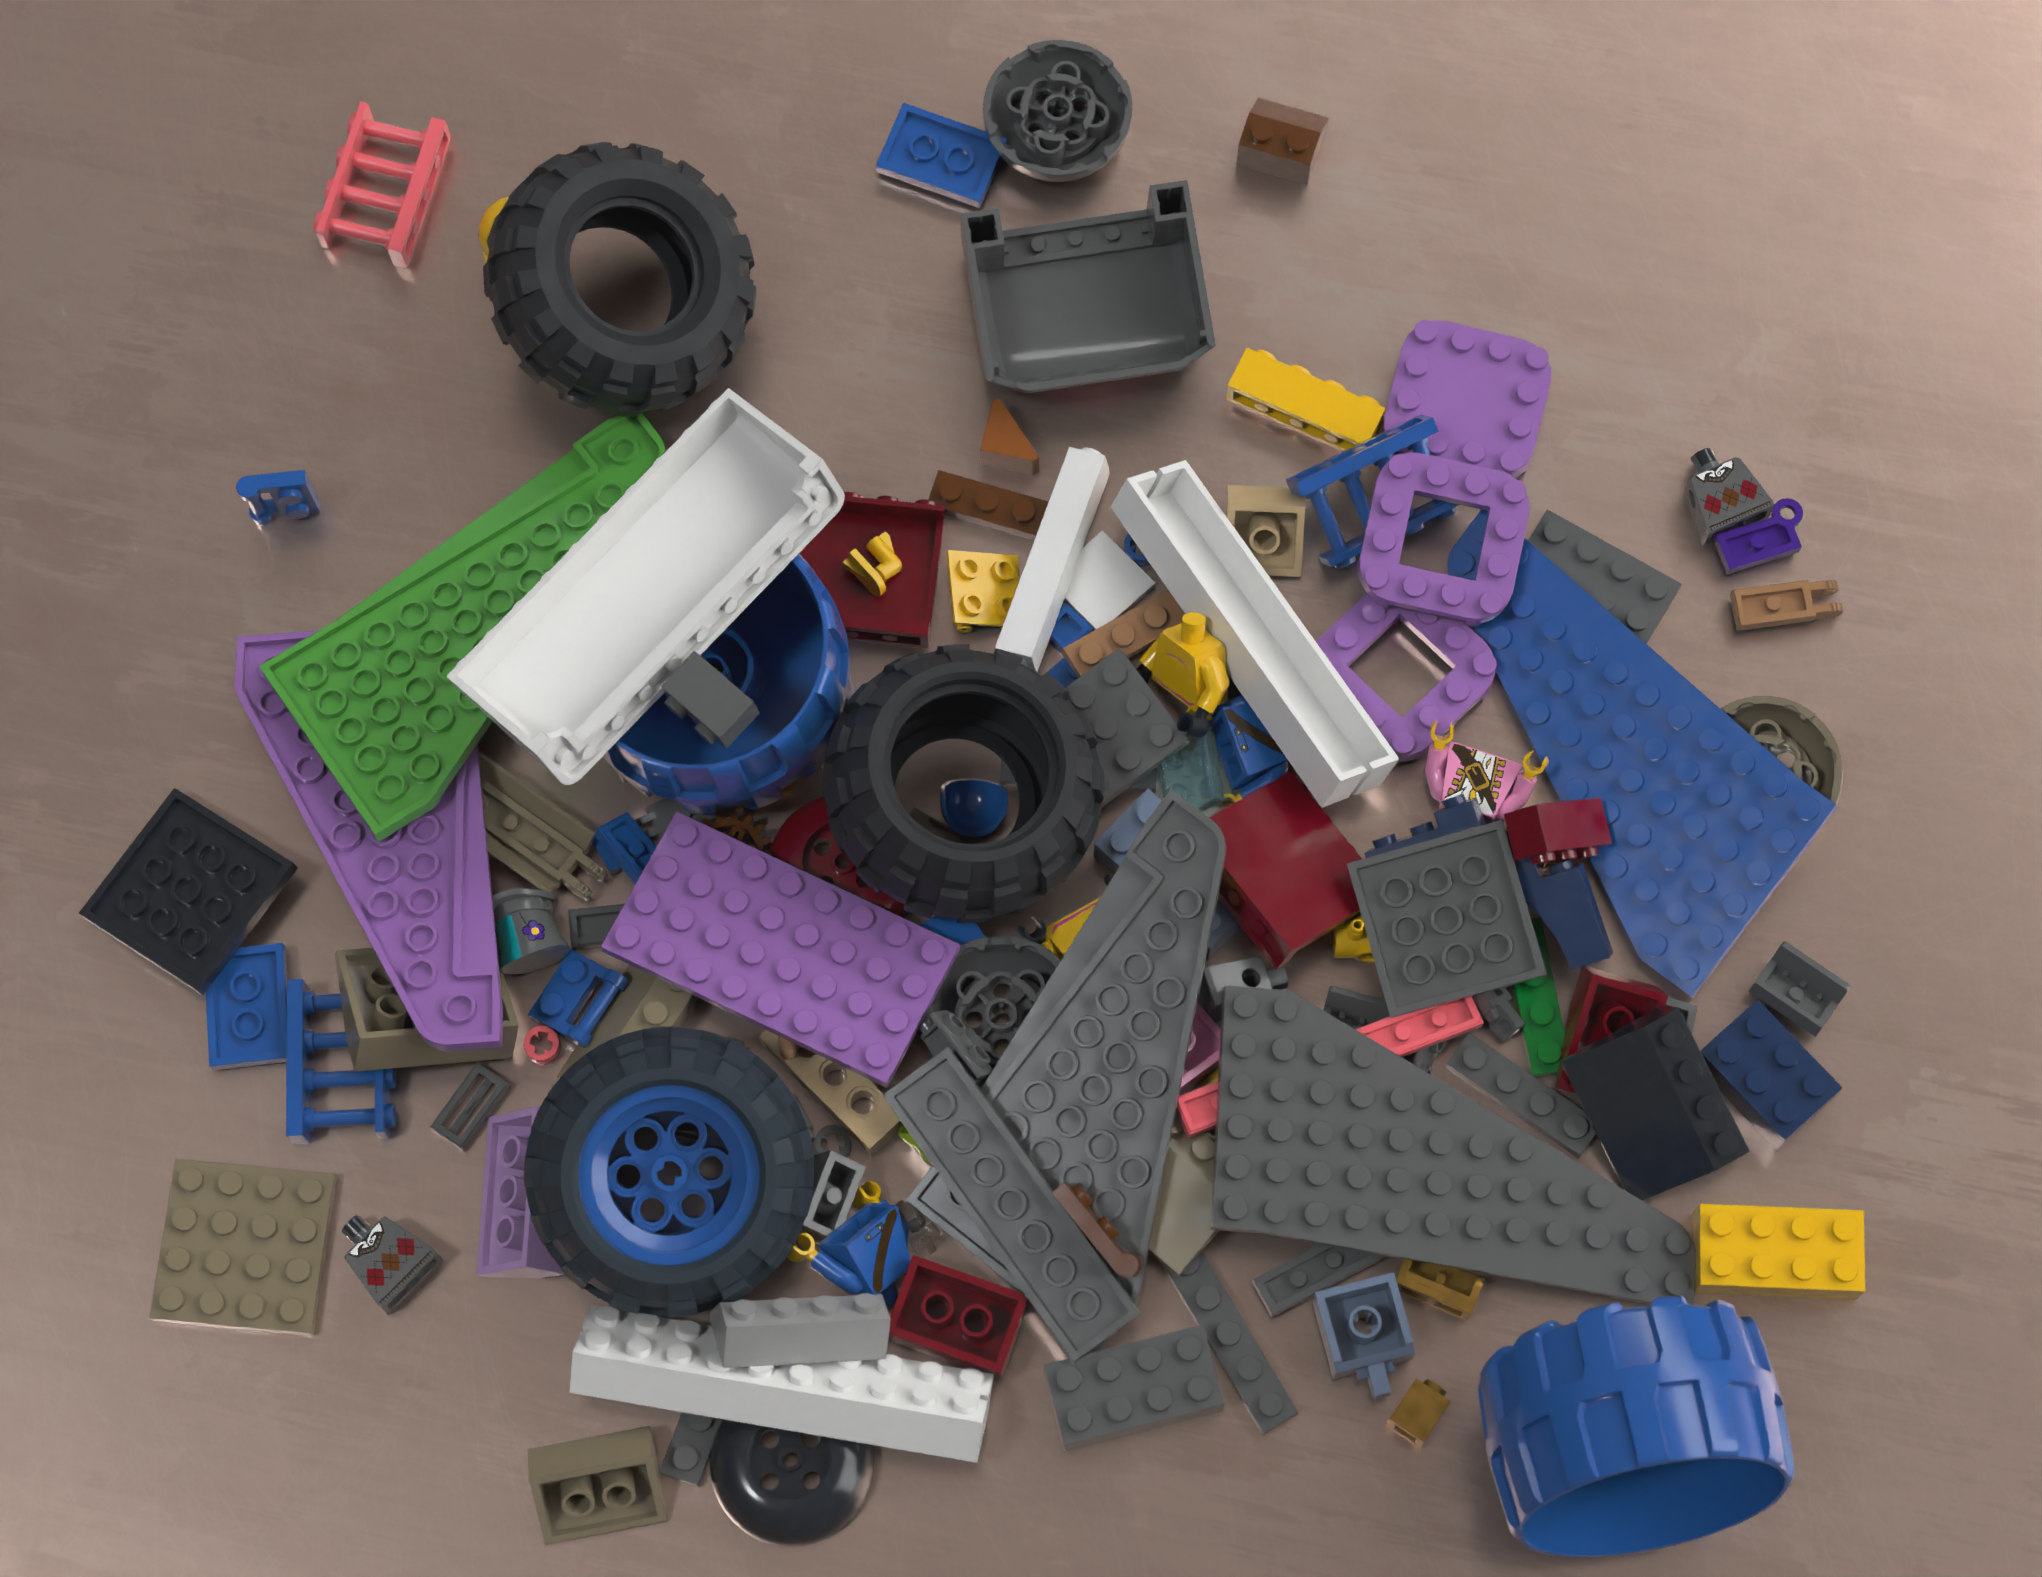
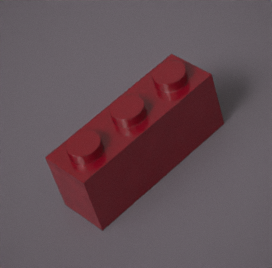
M1601 798L1536 804L1504 814L1515 861L1531 859L1534 866L1552 861L1558 863L1571 859L1581 860L1599 855L1597 848L1612 844Z

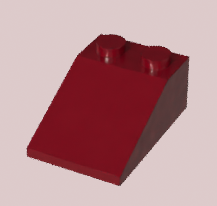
M1582 966L1570 1002L1560 1061L1654 1009L1666 1005L1668 994L1652 984ZM1559 1063L1555 1087L1575 1093L1561 1063Z

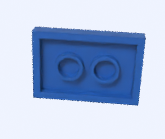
M903 103L876 163V172L980 208L1001 161V156L996 152L986 131ZM1000 136L1002 143L1005 145L1007 138Z
M283 943L239 947L207 989L209 1067L212 1070L286 1062L288 979L286 947Z

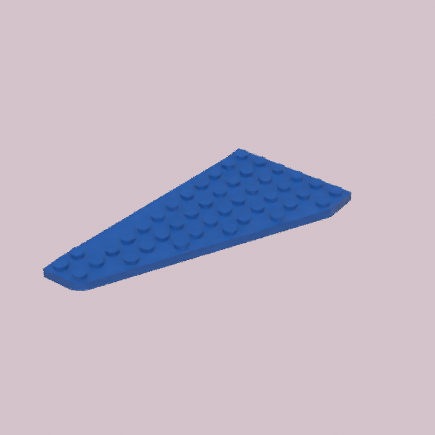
M1480 510L1451 549L1447 564L1448 575L1469 580L1475 579L1488 517L1486 510ZM1524 538L1514 590L1508 604L1492 620L1473 627L1477 635L1490 647L1497 663L1495 671L1541 762H1543L1546 756L1548 757L1549 762L1545 770L1561 802L1601 798L1612 844L1597 848L1599 855L1590 857V860L1639 958L1694 998L1838 806L1801 780Z

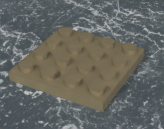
M175 1159L149 1318L152 1321L313 1336L337 1176L332 1173Z

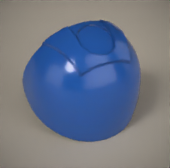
M964 778L948 781L940 788L942 815L950 828L959 835L970 837L985 836L997 828L1006 814L1008 792L999 783L984 779Z

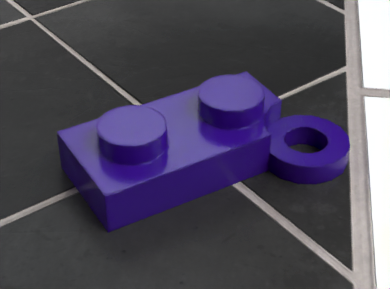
M1781 499L1774 505L1771 518L1717 534L1713 541L1726 573L1731 574L1798 553L1802 546L1794 528L1798 526L1803 517L1801 505L1794 499ZM1784 508H1789L1793 511L1794 517L1788 520L1784 519L1780 511Z

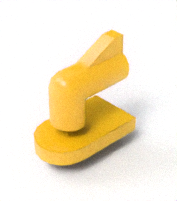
M887 532L874 537L866 545L867 550L878 560L880 565L873 568L856 548L841 563L843 568L854 574L866 589L876 597L885 593L886 586L884 582L897 574L902 568V562L895 555L890 535Z

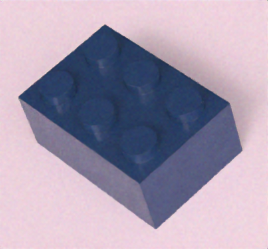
M1758 999L1700 1050L1720 1092L1775 1150H1778L1830 1103L1842 1089L1839 1083Z

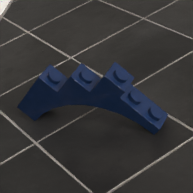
M1460 794L1441 801L1443 808L1434 813L1438 827L1434 828L1432 821L1409 828L1410 836L1397 840L1395 833L1375 839L1372 841L1374 848L1364 853L1365 857H1372L1485 825L1486 823L1477 797L1466 800L1464 794ZM1506 829L1505 832L1525 901L1540 915L1556 937L1571 970L1610 958L1614 952L1583 862L1573 866L1571 860L1558 862L1548 866L1549 873L1544 874L1542 865L1533 866L1531 859L1515 861L1508 830Z

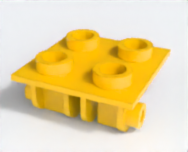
M947 550V571L950 583L949 592L951 593L950 603L952 604L953 613L952 624L957 627V632L972 631V625L1003 627L1020 581L1018 556Z

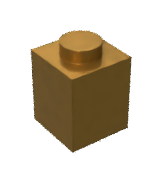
M1416 1378L1386 1425L1421 1448L1451 1401L1444 1397L1446 1391L1429 1379L1421 1382Z

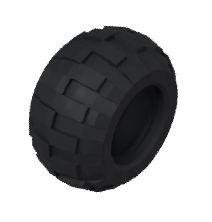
M970 644L938 646L936 651L920 655L910 653L887 664L881 673L869 682L863 683L845 704L843 712L835 724L827 746L822 771V795L825 798L829 816L828 825L839 850L846 854L858 869L856 874L879 895L884 892L891 898L904 904L903 909L929 919L932 918V915L956 918V923L990 921L991 917L1019 913L1042 901L1048 893L1062 882H1065L1076 869L1093 840L1098 827L1097 824L1105 791L1104 770L1098 758L1096 750L1098 742L1094 731L1084 713L1079 714L1067 699L1068 691L1049 673L1046 672L1044 676H1041L1032 669L1022 665L1023 657L998 648L995 649L994 654L974 651L970 649ZM962 739L985 746L1005 762L1016 781L1019 793V811L1013 829L1007 837L982 844L952 842L930 833L907 813L895 792L896 779L902 766L916 751L940 740Z

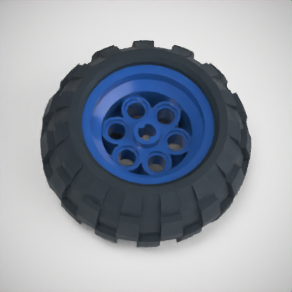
M653 1027L626 1033L600 1044L577 1060L563 1073L543 1100L532 1124L524 1161V1187L526 1188L527 1201L531 1213L530 1217L541 1243L545 1245L552 1258L560 1266V1270L582 1290H587L594 1296L609 1303L610 1306L635 1314L668 1316V1318L698 1315L700 1312L713 1309L720 1302H734L753 1291L775 1269L777 1270L794 1247V1243L802 1230L805 1219L808 1216L814 1189V1154L811 1137L803 1113L787 1085L764 1060L744 1046L716 1033L686 1027ZM685 1122L693 1123L699 1130L697 1141L691 1145H684L678 1142L675 1137V1130L678 1125ZM643 1126L653 1128L658 1135L657 1144L650 1149H642L637 1146L634 1141V1133L638 1128ZM715 1156L721 1160L723 1170L718 1177L706 1178L700 1173L699 1164L705 1157ZM666 1161H673L681 1167L682 1174L675 1176L674 1183L672 1184L661 1181L657 1173L658 1170L664 1169ZM626 1164L637 1167L641 1175L639 1182L631 1187L620 1184L617 1179L618 1169ZM698 1194L704 1198L706 1207L701 1214L690 1216L683 1211L682 1201L687 1195ZM656 1198L664 1205V1214L659 1219L649 1220L642 1215L640 1207L646 1199Z

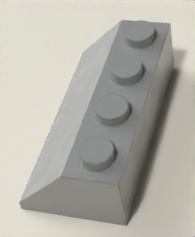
M863 1293L856 1296L836 1297L823 1295L817 1298L797 1299L783 1297L776 1300L758 1301L737 1300L735 1302H720L710 1311L709 1319L723 1368L886 1359L890 1316L882 1294L872 1295Z

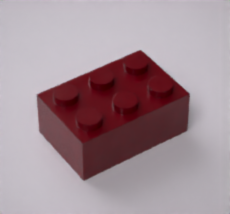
M913 1255L890 1316L888 1340L965 1368L994 1374L993 1378L1002 1381L1029 1306V1299L1023 1293Z

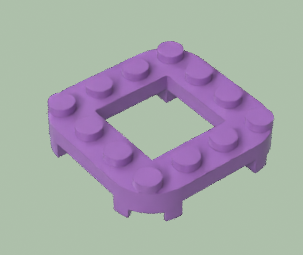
M1405 453L1393 456L1380 471L1373 489L1374 492L1361 553L1357 563V578H1359L1362 587L1374 599V603L1388 608L1389 605L1461 620L1464 621L1466 626H1479L1480 623L1492 620L1505 609L1514 590L1530 511L1529 499L1524 483L1503 471L1423 453ZM1413 495L1487 511L1488 517L1474 580L1399 564Z
M1367 593L1316 641L1399 757L1398 761L1400 762L1411 760L1416 762L1428 754L1429 745L1434 743L1430 731L1433 721L1437 720L1435 733L1443 736L1450 729V722L1454 726L1479 701L1482 702L1490 691L1497 665L1496 659L1487 643L1469 626L1464 625L1463 621L1393 605L1385 608L1374 603V599ZM1400 621L1453 669L1404 717H1401L1349 668L1395 622L1398 624Z

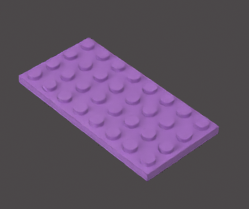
M676 811L601 945L602 952L888 1088L960 951V944Z

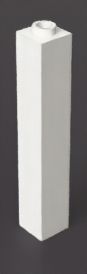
M1069 447L995 646V649L998 648L1023 657L1021 664L1035 672H1038L1081 549L1086 541L1110 475L1106 456L1092 448L1077 449Z

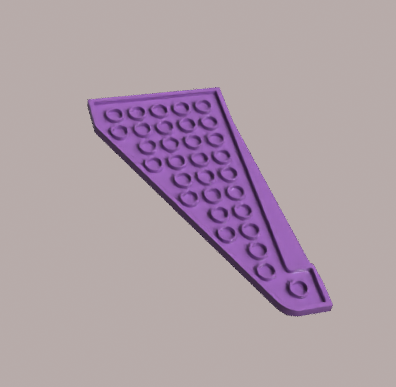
M318 630L237 636L234 691L420 1036L427 1044L442 1051L502 1048L503 1005L478 745L471 752L432 810L378 842L259 668L263 663Z

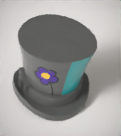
M516 888L505 890L492 896L495 932L497 933L502 973L523 974L534 972L559 962L569 954L570 946L550 915L554 912L551 904L556 901L554 894L537 889Z

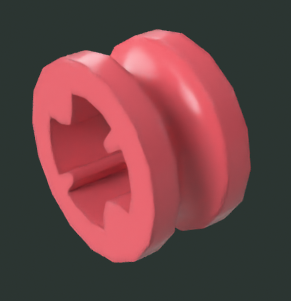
M537 1026L529 1030L524 1037L523 1046L532 1062L546 1065L558 1058L561 1052V1042L553 1029L547 1026ZM541 1036H547L549 1044L552 1045L549 1052L544 1049L545 1054H537V1049L532 1045L536 1039L540 1042Z

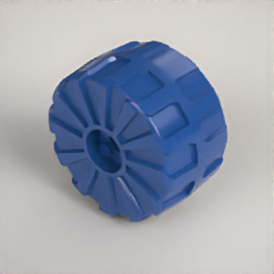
M800 554L774 578L700 655L713 667L723 668L722 675L755 703L759 711V715L727 749L718 741L710 745L694 730V727L697 725L696 722L688 715L680 719L664 704L668 698L663 693L603 755V758L627 782L649 798L652 795H657L680 802L687 812L701 815H716L718 807L743 805L750 809H758L782 799L783 788L799 777L813 775L824 764L831 733L843 712L845 704L852 696L853 683L850 650L843 621L831 595L812 567Z
M1659 1296L1653 1300L1650 1306L1625 1309L1618 1302L1592 1307L1583 1311L1575 1322L1563 1325L1556 1321H1549L1525 1332L1516 1340L1514 1346H1505L1497 1350L1481 1370L1478 1395L1489 1466L1509 1531L1515 1538L1520 1539L1527 1549L1565 1557H1602L1650 1551L1689 1542L1733 1527L1763 1512L1779 1501L1793 1482L1795 1467L1785 1410L1766 1347L1755 1320L1750 1316L1738 1317L1735 1307L1731 1303L1714 1300L1704 1306L1688 1305L1683 1296Z

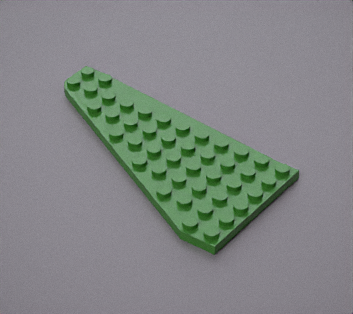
M642 412L637 416H613L575 442L573 450L341 617L259 666L268 683L378 842L434 808L493 722L460 692L446 676L484 638L485 634L493 629L512 610L513 606L540 581L542 576L561 560L571 546L578 542L597 523L603 514L607 513L625 494L627 489L635 484L653 466L656 459L666 452L662 438Z

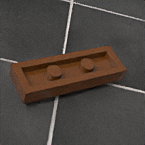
M941 470L937 472L928 499L944 506L945 515L1031 540L1036 538L1048 505V501Z

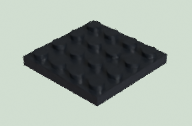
M174 788L83 906L79 914L91 924L203 996L297 871L298 867L286 857Z

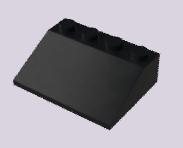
M1662 1005L1560 1061L1623 1190L1642 1201L1714 1172L1750 1152L1680 1009L1677 1007Z

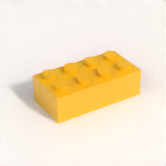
M1699 1204L1692 1213L1693 1242L1695 1246V1293L1857 1300L1865 1292L1864 1210Z

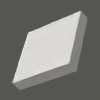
M1102 530L1081 549L1064 602L1096 630L1132 609L1155 588V582Z

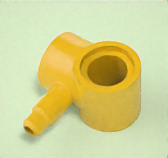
M1362 915L1350 919L1333 929L1334 958H1355L1357 961L1375 963Z

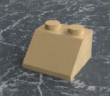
M1228 485L1226 517L1268 576L1301 577L1306 508L1305 496L1300 497L1292 494L1289 487Z

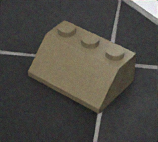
M650 1426L528 1449L529 1483L545 1545L667 1521L658 1458Z

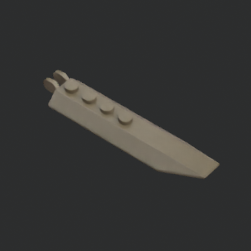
M478 750L488 853L542 891L552 892L564 884L572 893L587 901L593 893L585 883L579 881L571 874L579 865L593 879L603 882L608 876L601 866L586 856L594 840L595 832Z

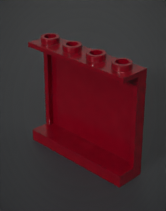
M844 492V502L840 511L799 554L812 567L831 595L843 621L848 640L929 649L945 525L944 506L926 499L917 500L915 503L902 502L893 496L884 495L873 499L863 498L860 494L854 492ZM887 532L890 535L894 553L902 562V568L897 574L884 582L886 586L885 593L876 597L866 589L854 574L843 568L841 563L856 548L873 568L880 565L878 560L867 550L866 545L874 537Z
M1291 771L1209 817L1221 829L1227 848L1218 899L1275 970L1287 964L1292 956L1301 948L1361 913L1347 863L1361 860L1362 858Z

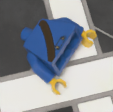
M1243 695L1228 698L1226 702L1217 706L1212 715L1208 713L1206 718L1209 723V729L1231 789H1239V793L1235 796L1227 793L1221 795L1217 800V807L1226 801L1235 803L1288 773L1290 762ZM1188 707L1186 712L1195 714V712Z
M867 1181L861 1187H858L852 1202L860 1210L819 1243L821 1249L819 1252L814 1249L815 1242L813 1237L808 1233H800L795 1242L801 1245L803 1251L794 1245L787 1258L793 1262H801L805 1258L811 1262L810 1267L848 1294H882L887 1307L894 1304L898 1297L894 1281L908 1270L911 1261L907 1247L909 1227L907 1222L900 1216L897 1205H890L886 1200L881 1201L879 1199L881 1194L879 1184L874 1181Z

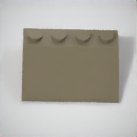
M373 948L336 950L335 959L346 1042L354 1072L513 1057L519 1024L504 975L501 972L499 959L503 1005L502 1048L442 1051L430 1046L422 1039Z
M1176 1112L1148 1253L1178 1278L1220 1230L1210 1229L1215 1137L1206 1131L1187 1138Z

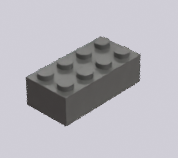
M1204 1325L1088 1353L1075 1362L1069 1358L1044 1365V1375L1064 1452L1223 1412L1225 1405Z

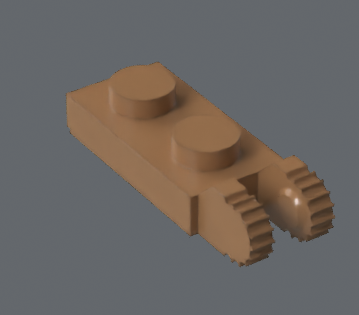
M1802 580L1734 589L1730 593V600L1736 629L1741 631L1809 622L1814 619L1835 618L1842 615L1844 612L1842 603L1832 602L1813 605L1812 597L1828 596L1839 591L1838 583L1836 580L1816 582Z

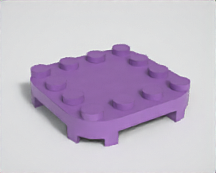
M1422 320L1408 334L1402 346L1383 419L1382 433L1421 414L1433 417L1439 432L1428 436L1429 442L1427 446L1432 456L1503 471L1516 479L1522 473L1525 474L1535 448L1551 383V367L1548 362V353L1545 349L1520 338L1450 321ZM1405 447L1394 454L1413 453V450H1408Z

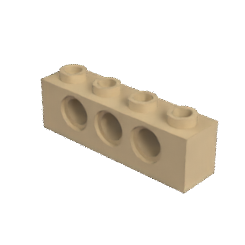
M765 1030L759 1036L762 1046L871 1157L898 1133L903 1124L882 1096L883 1093L875 1086L876 1082L818 1054L810 1058H804L797 1053L800 1047L795 1044L796 1055L794 1058L786 1060L780 1055L778 1035ZM833 1070H841L846 1073L847 1077L841 1085L831 1086L825 1082L826 1075ZM860 1098H869L875 1104L869 1113L859 1114L852 1109L855 1101Z

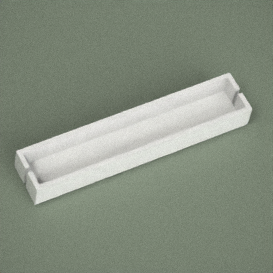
M1184 460L1159 468L1157 473L1152 470L1127 478L1113 501L1111 509L1184 613L1197 612L1205 616V630L1225 646L1227 674L1321 808L1344 800L1351 793L1357 795L1380 786L1398 762L1399 757L1187 461Z
M591 1305L583 1324V1329L572 1352L569 1393L977 1463L989 1412L994 1374L981 1372L973 1368L963 1369L940 1365L932 1361L922 1362L904 1359L891 1354H887L886 1359L723 1368L711 1325L699 1324L692 1320L681 1321L656 1315L635 1314L617 1310L610 1306L599 1307Z

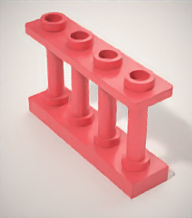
M360 102L357 112L350 115L347 126L349 136L345 146L341 145L337 152L336 166L338 168L334 178H329L326 184V202L323 211H318L315 216L313 230L318 237L321 247L330 248L334 234L384 245L385 249L388 250L393 265L408 268L451 140L446 120L433 117L431 118L428 130L423 129L422 132L373 121L369 104ZM368 135L418 147L420 153L417 162H412L411 165L362 154ZM357 168L406 179L409 186L406 194L398 198L351 187ZM350 201L396 212L398 218L395 227L389 228L386 231L340 220V216L345 202Z

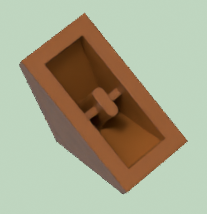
M998 397L992 401L980 447V464L1033 476L1039 472V457Z

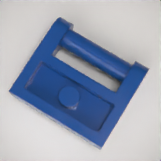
M305 470L245 476L236 484L238 495L242 500L247 501L250 507V517L257 525H266L272 521L273 517L287 516L292 519H301L309 516V513L320 512L319 497ZM261 493H270L272 499L263 500Z
M570 949L569 954L565 956L527 1015L533 1021L553 1029L562 1037L586 1048L592 1039L590 1033L618 991L622 992L629 980L617 971L608 969ZM602 981L604 983L577 1026L572 1025L599 982Z

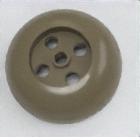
M1775 696L1747 697L1721 707L1722 711L1777 759L1781 754L1787 752L1794 755L1795 761L1789 769L1801 780L1837 805L1843 784V766L1840 751L1832 733L1812 711L1799 703Z

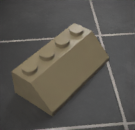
M629 965L623 974L629 980L628 984L622 992L618 991L590 1033L592 1039L587 1047L583 1048L579 1045L575 1047L556 1076L557 1079L586 1053L613 1038L646 1028L683 1027L701 999Z

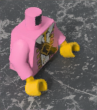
M1437 720L1432 722L1430 731L1434 743L1429 745L1425 775L1431 796L1439 801L1438 810L1443 808L1441 801L1460 794H1464L1466 800L1477 797L1485 823L1489 824L1495 820L1505 821L1504 814L1519 810L1526 804L1537 782L1535 775L1541 773L1548 765L1549 760L1547 756L1544 758L1541 767H1534L1529 761L1534 749L1530 750L1522 762L1525 771H1520L1522 767L1520 763L1451 741L1454 736V726L1451 722L1449 726L1450 731L1445 736H1439L1435 733Z

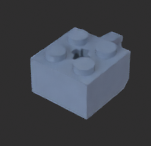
M1394 1272L1314 1292L1312 1304L1333 1379L1357 1374L1358 1381L1368 1380L1373 1400L1390 1396L1391 1389L1387 1374L1395 1371L1393 1364L1412 1360L1415 1355L1413 1338ZM1358 1318H1365V1324L1369 1321L1372 1323L1373 1326L1368 1334H1362L1361 1329L1357 1331L1354 1328Z

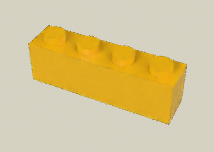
M1246 347L1227 385V401L1343 452L1375 437L1383 423L1385 407L1380 406V403L1374 398L1367 395L1357 396L1346 391L1336 381H1323L1312 376L1307 369L1299 365L1289 366L1277 361L1275 356L1265 350L1255 351Z

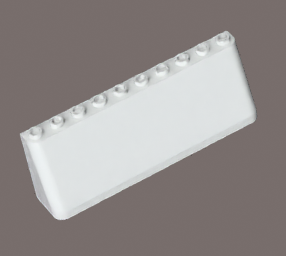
M728 388L718 399L711 403L691 427L687 428L681 437L662 456L656 459L653 466L635 484L627 489L625 494L607 513L603 514L597 523L578 542L571 546L561 560L542 576L540 581L513 606L512 610L493 629L485 634L484 638L465 658L456 664L455 668L446 677L559 782L564 785H571L579 781L664 693L661 685L693 651L701 655L832 520L843 505L844 491L821 457Z

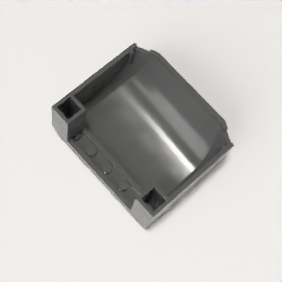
M1187 180L1150 185L1147 208L1145 210L1002 231L999 208L961 213L962 246L980 355L987 381L1015 391L1034 393L1180 371L1215 347L1213 326Z

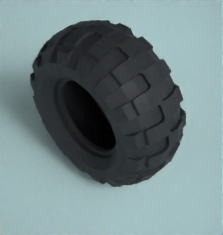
M611 142L580 145L577 150L566 155L556 154L536 167L509 195V199L495 217L487 239L489 253L487 262L483 266L484 293L486 297H489V301L493 303L494 316L491 320L503 345L510 344L522 361L518 366L536 384L544 381L558 391L557 396H559V399L584 410L588 407H598L601 410H606V414L610 416H637L644 411L656 410L662 412L684 403L691 396L713 382L721 371L733 361L745 341L744 331L746 325L754 314L756 285H753L754 280L750 279V269L755 264L749 239L746 234H740L734 222V219L737 217L736 211L723 193L717 196L702 181L705 176L684 160H680L676 164L663 158V152L659 149L630 143L625 148H618L617 145L612 146ZM594 228L622 230L645 242L656 253L664 265L671 286L670 311L664 325L644 331L618 328L597 317L584 304L576 291L570 273L571 246L577 233Z

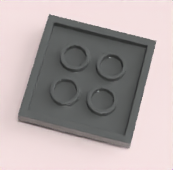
M1120 648L1065 688L1069 693L1067 699L1079 714L1084 713L1098 742L1096 750L1100 765L1104 770L1105 779L1104 800L1101 808L1190 743L1185 734L1177 729L1176 722Z

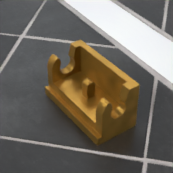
M1407 1259L1403 1260L1396 1277L1400 1293L1466 1321L1473 1311L1485 1280L1483 1277L1475 1276L1461 1269Z

